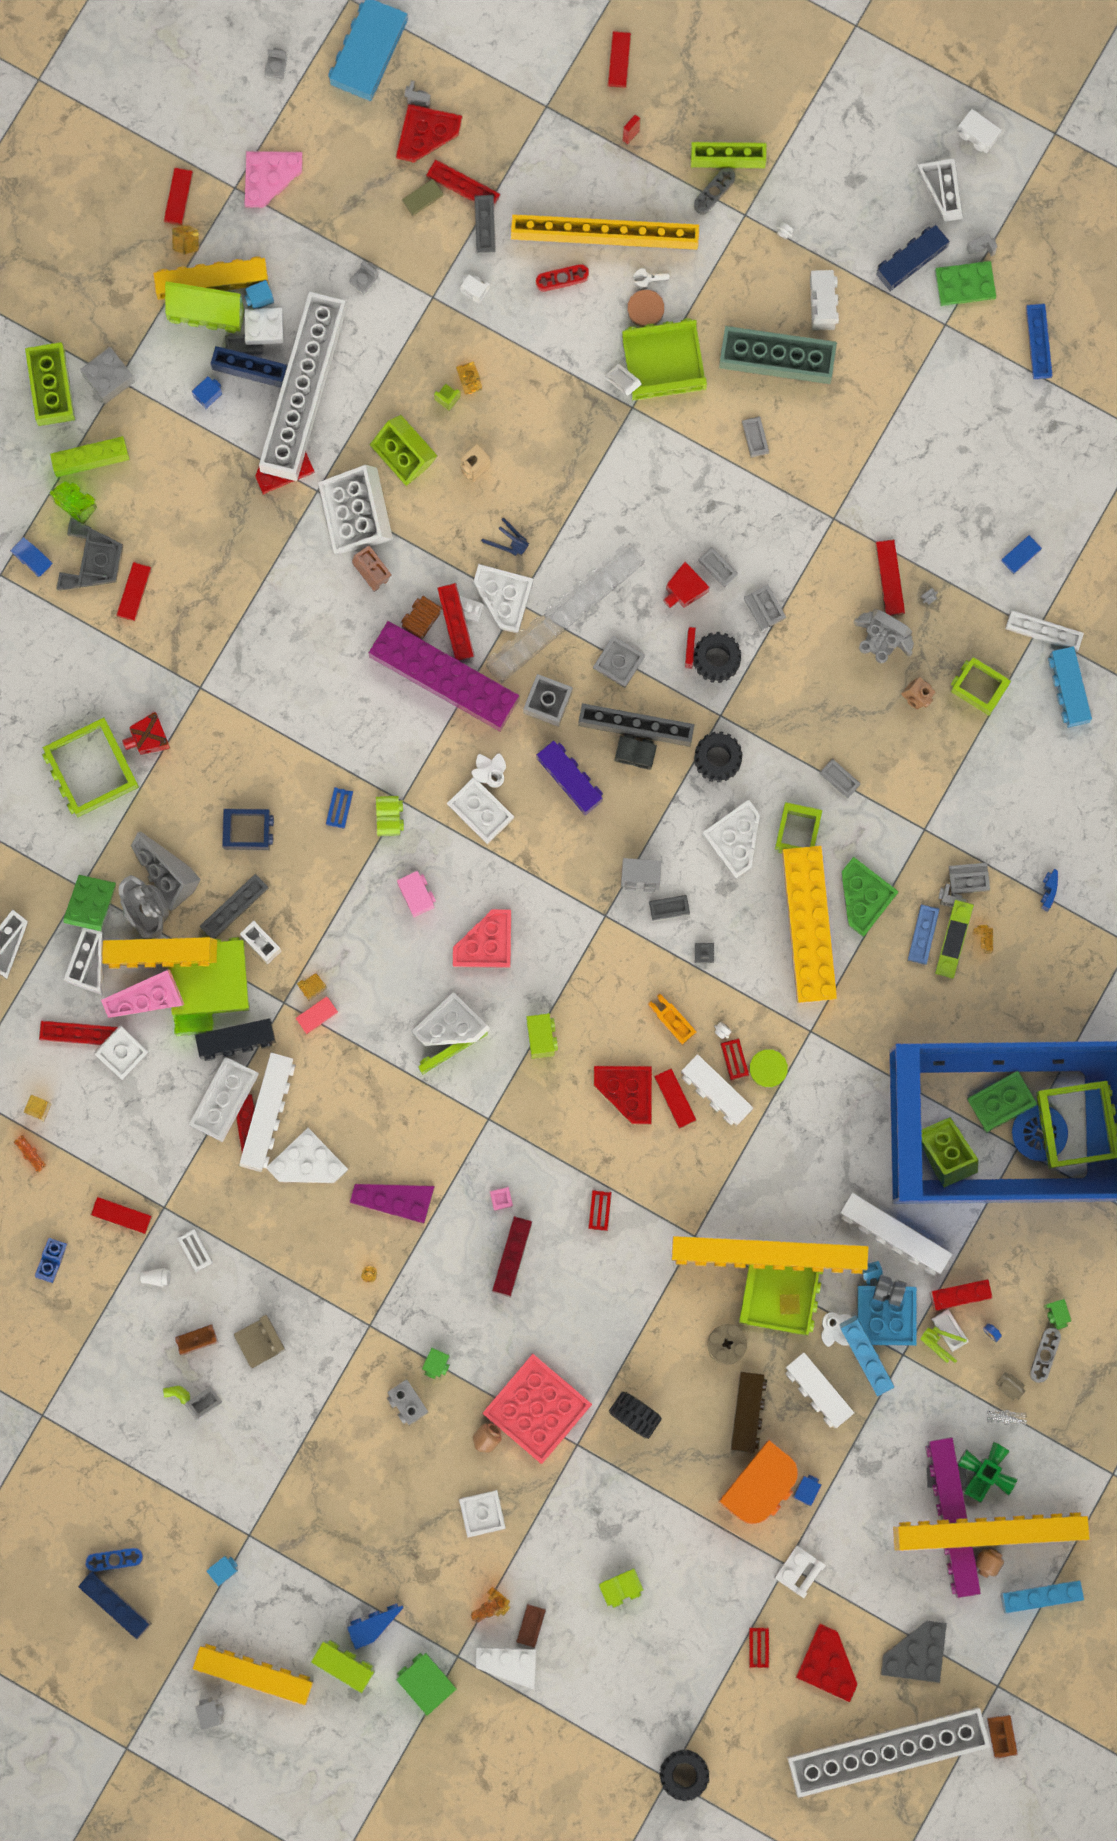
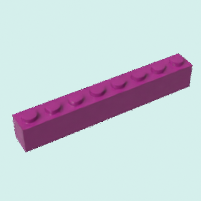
M953 1437L928 1441V1446H925L927 1458L930 1457L932 1465H929L930 1476L935 1479V1485H932L934 1497L938 1496L939 1504H936L937 1515L941 1516L942 1520H949V1523H956V1519H967ZM973 1546L943 1548L944 1554L948 1555L950 1562L946 1563L948 1575L952 1574L953 1582L950 1583L952 1595L955 1594L956 1598L981 1594Z

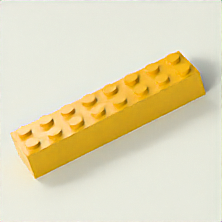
M822 846L783 849L782 860L797 1003L837 999Z

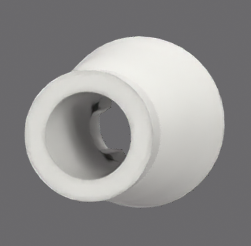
M165 1268L142 1271L140 1276L141 1283L160 1287L169 1285L170 1271L165 1270Z

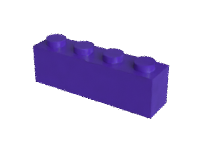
M552 741L536 754V759L586 816L603 802V793L597 786L593 787L589 781L591 779L584 771L582 773L577 768L579 765L574 758H568L563 745Z

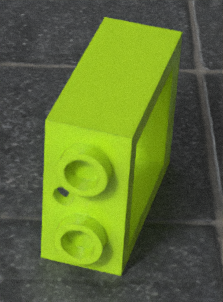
M972 657L970 661L966 660L961 667L963 671L961 676L956 675L952 681L951 686L953 688L951 692L990 716L1010 685L1011 680ZM972 666L1001 683L988 704L960 687Z
M785 802L775 850L782 854L783 849L801 848L781 843L787 814L815 820L810 847L815 846L823 810Z

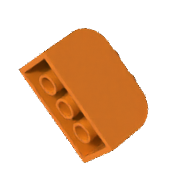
M768 1440L718 1502L744 1523L757 1524L763 1522L770 1514L774 1516L781 1508L778 1504L782 1499L787 1500L794 1492L791 1488L796 1483L798 1477L797 1466L792 1458Z

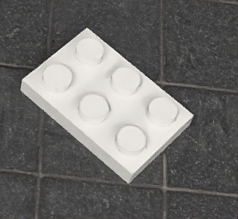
M474 777L447 803L486 844L493 840L514 819V816Z

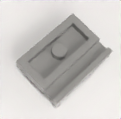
M769 585L744 597L761 631L786 619Z
M987 863L949 866L951 894L990 891Z

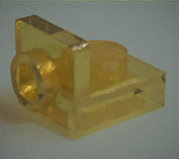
M474 361L456 367L465 395L482 390L480 377Z
M977 925V928H974L972 931L973 935H984L980 939V947L984 949V954H992L993 928H989L988 925Z
M492 1586L487 1592L490 1595L488 1599L495 1605L499 1603L502 1605L495 1615L497 1617L500 1614L504 1616L511 1608L508 1605L511 1601Z

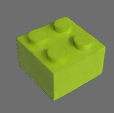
M549 1013L526 1016L531 1058L555 1056V1051H558L557 1037L552 1036V1032H555L554 1018H550Z

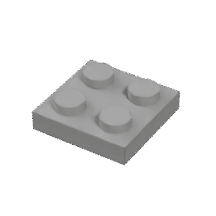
M612 636L593 669L626 688L645 655Z

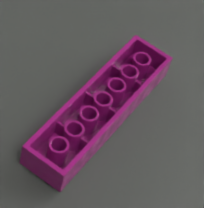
M390 621L386 622L368 652L369 658L499 732L503 729L520 700L519 695Z

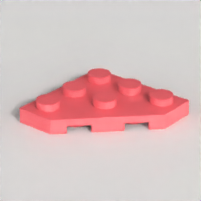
M492 909L465 937L454 945L453 967L510 968L511 910Z

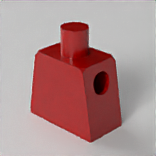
M684 562L667 583L666 590L670 594L663 601L669 608H672L677 602L685 608L707 594L710 587Z

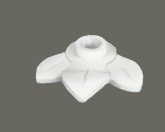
M479 754L476 758L477 769L471 772L475 780L480 783H487L493 788L501 786L504 782L503 772L506 769V763L502 755L497 754L490 760ZM491 776L496 777L497 781H493Z
M829 1312L823 1316L822 1326L824 1329L821 1338L826 1346H831L835 1341L841 1345H849L839 1324L851 1318L850 1315H838L834 1312ZM834 1319V1325L830 1326L829 1321Z

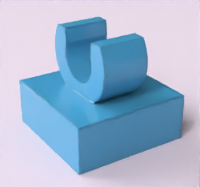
M879 1261L868 1263V1270L863 1271L862 1276L866 1280L867 1285H870V1279L876 1278L878 1282L880 1275H883Z

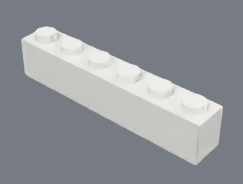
M274 1053L270 1054L240 1160V1167L262 1172V1169L268 1166L270 1157L266 1156L267 1151L273 1148L275 1139L271 1137L273 1130L277 1131L280 1120L277 1119L278 1112L282 1113L285 1101H282L283 1094H288L290 1083L287 1080L289 1075L293 1076L296 1066L292 1064V1058Z
M854 1193L850 1195L839 1213L844 1222L850 1225L853 1222L858 1225L859 1231L866 1235L871 1233L875 1236L874 1240L882 1245H885V1243L892 1246L891 1250L898 1255L905 1254L909 1257L908 1261L917 1266L920 1263L926 1267L924 1270L933 1276L941 1274L952 1256V1253Z

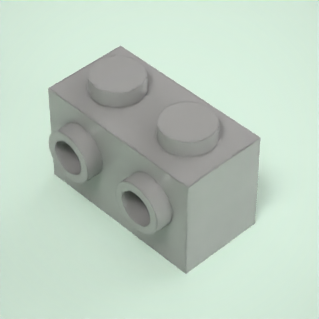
M407 1379L387 1392L389 1394L387 1400L393 1408L395 1406L398 1408L400 1413L397 1415L403 1424L407 1422L410 1426L429 1413Z
M212 1697L199 1701L200 1705L195 1706L201 1730L224 1723L222 1715L225 1714L223 1704L218 1703V1700L213 1701Z

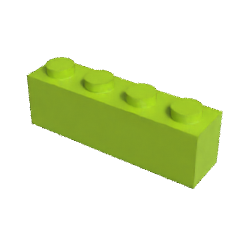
M691 143V168H765L766 143Z
M124 436L50 453L56 477L130 460Z

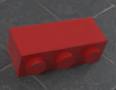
M989 1279L929 1292L933 1311L993 1298Z

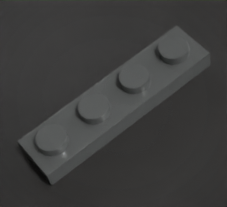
M256 874L253 875L200 925V928L210 938L216 939L260 898L269 887Z

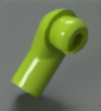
M182 1386L163 1388L164 1398L175 1396L180 1400L181 1404H185L190 1400L189 1391Z

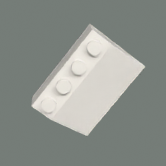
M363 465L318 482L334 554L366 548L369 545L371 547L393 540L376 467Z

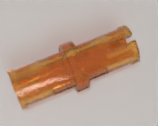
M24 1135L18 1137L19 1140L16 1139L13 1143L23 1153V1158L28 1160L38 1173L47 1164L36 1153L37 1149L32 1148Z
M497 1596L492 1601L483 1603L480 1608L471 1613L472 1620H476V1623H479L485 1618L492 1617L496 1611L505 1607L504 1599Z

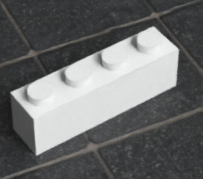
M698 1054L681 1071L683 1074L681 1078L688 1085L692 1083L697 1088L695 1091L703 1099L706 1097L710 1100L711 1103L709 1105L716 1112L720 1110L725 1115L723 1118L728 1124L737 1126L753 1110V1107Z
M802 1353L785 1368L787 1370L786 1376L792 1382L796 1381L799 1384L798 1390L804 1397L809 1396L813 1401L810 1403L816 1412L821 1411L825 1416L823 1420L830 1428L832 1426L837 1428L854 1414L848 1404L805 1353Z

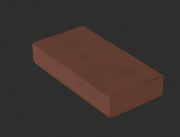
M527 1604L517 1643L535 1648L546 1609Z

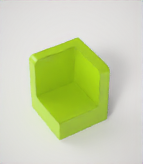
M447 384L439 392L436 391L434 393V400L448 411L461 397L459 389L454 390Z

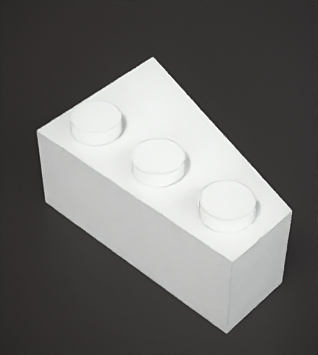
M955 159L918 164L919 173L944 222L963 219Z
M815 270L810 273L812 330H834L835 325L839 324V313L836 312L838 294H835L837 276H834V270Z
M14 910L10 912L0 925V975L5 979L9 976L28 921Z
M88 928L82 929L64 977L66 983L102 995L103 990L102 947L104 934L101 931Z
M477 1647V1669L535 1690L536 1649Z

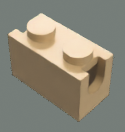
M478 444L460 458L461 473L466 479L471 478L473 482L490 468V457Z

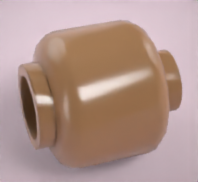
M491 1423L482 1424L472 1437L474 1447L479 1452L486 1453L492 1452L502 1440L500 1429Z
M991 1547L983 1549L975 1561L976 1567L979 1569L978 1573L985 1578H988L989 1575L997 1576L1004 1564L1003 1555Z

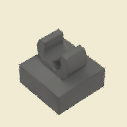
M695 943V963H714V943Z

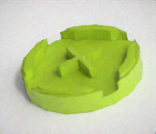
M764 1049L758 1052L752 1058L749 1068L752 1080L757 1085L767 1088H773L782 1083L788 1072V1064L785 1057L773 1049Z

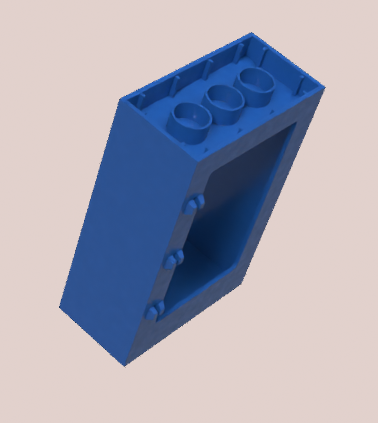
M1117 1041L895 1044L889 1050L893 1204L1117 1202V1159L1087 1163V1174L1083 1178L962 1179L947 1187H943L939 1180H922L920 1073L1080 1071L1084 1074L1085 1084L1102 1081L1108 1082L1112 1090V1096H1110L1111 1104H1114L1116 1115L1113 1116L1114 1123H1117ZM1064 1059V1064H1053V1060ZM993 1060H1004V1065H993ZM933 1061H944L945 1065H933ZM1100 1090L1085 1091L1087 1157L1109 1154L1110 1149Z

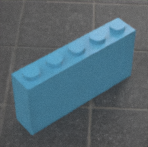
M365 0V2H361L359 5V15L357 19H353L350 27L352 30L349 35L345 36L343 41L344 48L338 52L336 56L337 63L335 67H331L328 77L330 78V85L372 101L408 22V13L376 0Z

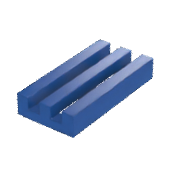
M334 787L326 825L345 829L353 791ZM340 793L335 820L331 822L337 794ZM348 795L342 824H339L338 821L344 796Z

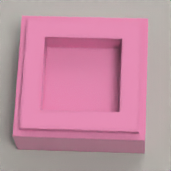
M509 1187L490 1191L494 1211L513 1206Z

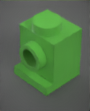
M1065 1299L1044 1305V1308H1049L1050 1311L1047 1312L1049 1322L1053 1323L1057 1330L1068 1327L1067 1323L1072 1320Z

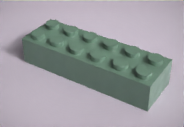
M725 326L719 369L831 384L837 342Z

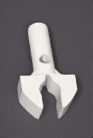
M643 268L635 272L634 278L643 277L644 280L635 281L634 284L641 289H647V285L650 282L669 280L670 276L668 272L649 274Z

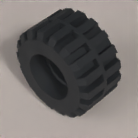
M716 632V634L708 633L707 637L703 636L701 641H698L693 657L694 667L697 669L699 676L702 675L704 680L709 679L712 683L714 681L722 683L723 680H730V677L734 676L740 667L742 653L738 642L736 643L733 637H728L727 633L722 635L720 632ZM714 648L722 649L729 657L728 662L720 667L713 666L706 659L707 652Z
M721 731L718 734L711 732V735H705L698 742V746H696L694 763L697 766V771L702 774L703 778H709L711 782L713 780H717V783L722 780L728 781L740 769L743 757L741 745L729 733L725 735ZM713 748H723L728 752L730 759L726 765L717 767L708 761L707 754Z
M623 1391L609 1409L611 1416L647 1439L650 1438L662 1420L656 1411L631 1394Z
M691 1750L672 1752L661 1764L659 1773L661 1785L666 1793L674 1799L682 1801L694 1800L696 1797H700L706 1790L709 1783V1769L705 1760L696 1752ZM679 1764H690L696 1771V1780L689 1787H680L673 1780V1771Z

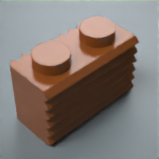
M424 595L421 599L417 598L412 605L413 611L410 614L407 613L401 621L402 629L423 640L442 612V607Z

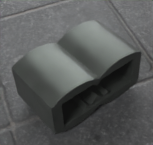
M631 735L620 736L614 761L651 770L657 745L648 739L638 741Z

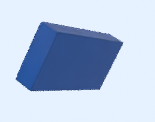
M1028 535L1002 558L1001 562L1015 574L1039 553L1042 548Z

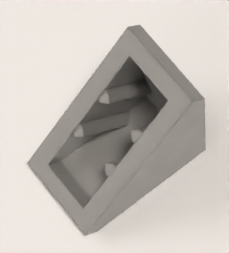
M209 1387L184 1405L193 1417L199 1421L220 1405L222 1401L214 1390Z

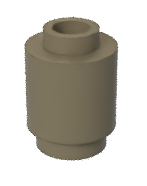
M1005 1372L996 1383L999 1386L998 1389L1012 1400L1015 1398L1019 1400L1025 1393L1023 1389L1025 1385L1011 1373L1009 1375Z

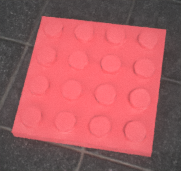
M532 1354L482 1414L540 1464H543L592 1404L538 1357Z

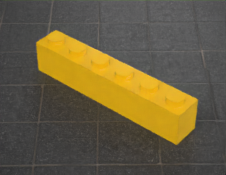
M259 256L244 261L242 259H234L229 263L218 261L214 262L213 265L197 264L191 268L180 266L176 270L160 269L157 272H153L158 300L165 299L166 281L222 291L248 288L265 280L269 285L266 260Z
M210 937L103 940L102 963L109 965L110 969H120L122 965H127V968H138V965H144L145 968H156V965L162 964V967H174V964H180L181 967H192V964L198 963V966L207 967L210 966V963H217V940Z
M205 1644V1647H199L193 1670L302 1705L307 1704L313 1686V1681H310L309 1676L299 1673L297 1677L291 1675L292 1671L285 1668H280V1671L272 1669V1664L261 1662L260 1665L254 1663L253 1658L244 1655L241 1659L235 1657V1652L224 1649V1652L216 1651V1646Z

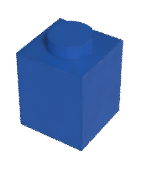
M207 376L192 390V394L207 409L222 395L220 389L222 386L216 379L211 380Z
M808 1475V1477L803 1476L793 1498L812 1506L821 1488V1484L818 1483L819 1479L812 1475Z

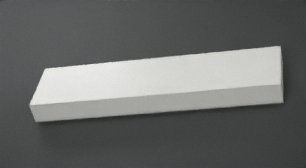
M1013 610L1010 612L1005 628L1006 630L1063 648L1074 646L1076 652L1079 650L1084 634Z

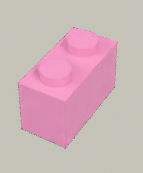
M418 871L397 880V884L413 917L434 908L433 903L436 900L431 891L427 892L425 886L428 883L423 874L419 875Z

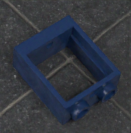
M223 809V849L270 850V845H273V834H270V826H274V815H271L269 809ZM232 816H264V842H232Z

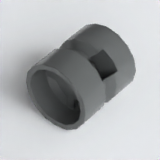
M880 1275L873 1299L882 1302L888 1300L889 1304L900 1307L907 1283L900 1280L893 1282L890 1277Z

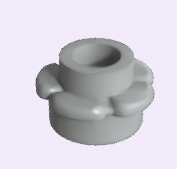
M933 588L928 590L921 596L922 603L927 602L928 605L937 599L936 594H938V591L935 592Z

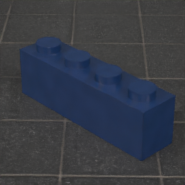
M937 225L924 229L919 238L911 239L906 244V248L903 250L898 249L892 255L893 258L889 261L884 260L878 265L876 275L890 292L948 248L950 241Z
M215 346L210 362L211 368L214 371L279 388L282 387L288 367L287 364Z
M94 1571L90 1572L78 1586L136 1640L151 1626V1623Z

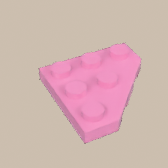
M246 151L245 207L264 208L295 177H298L302 173V152Z

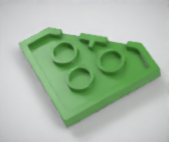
M853 857L841 872L848 926L864 938L899 891Z

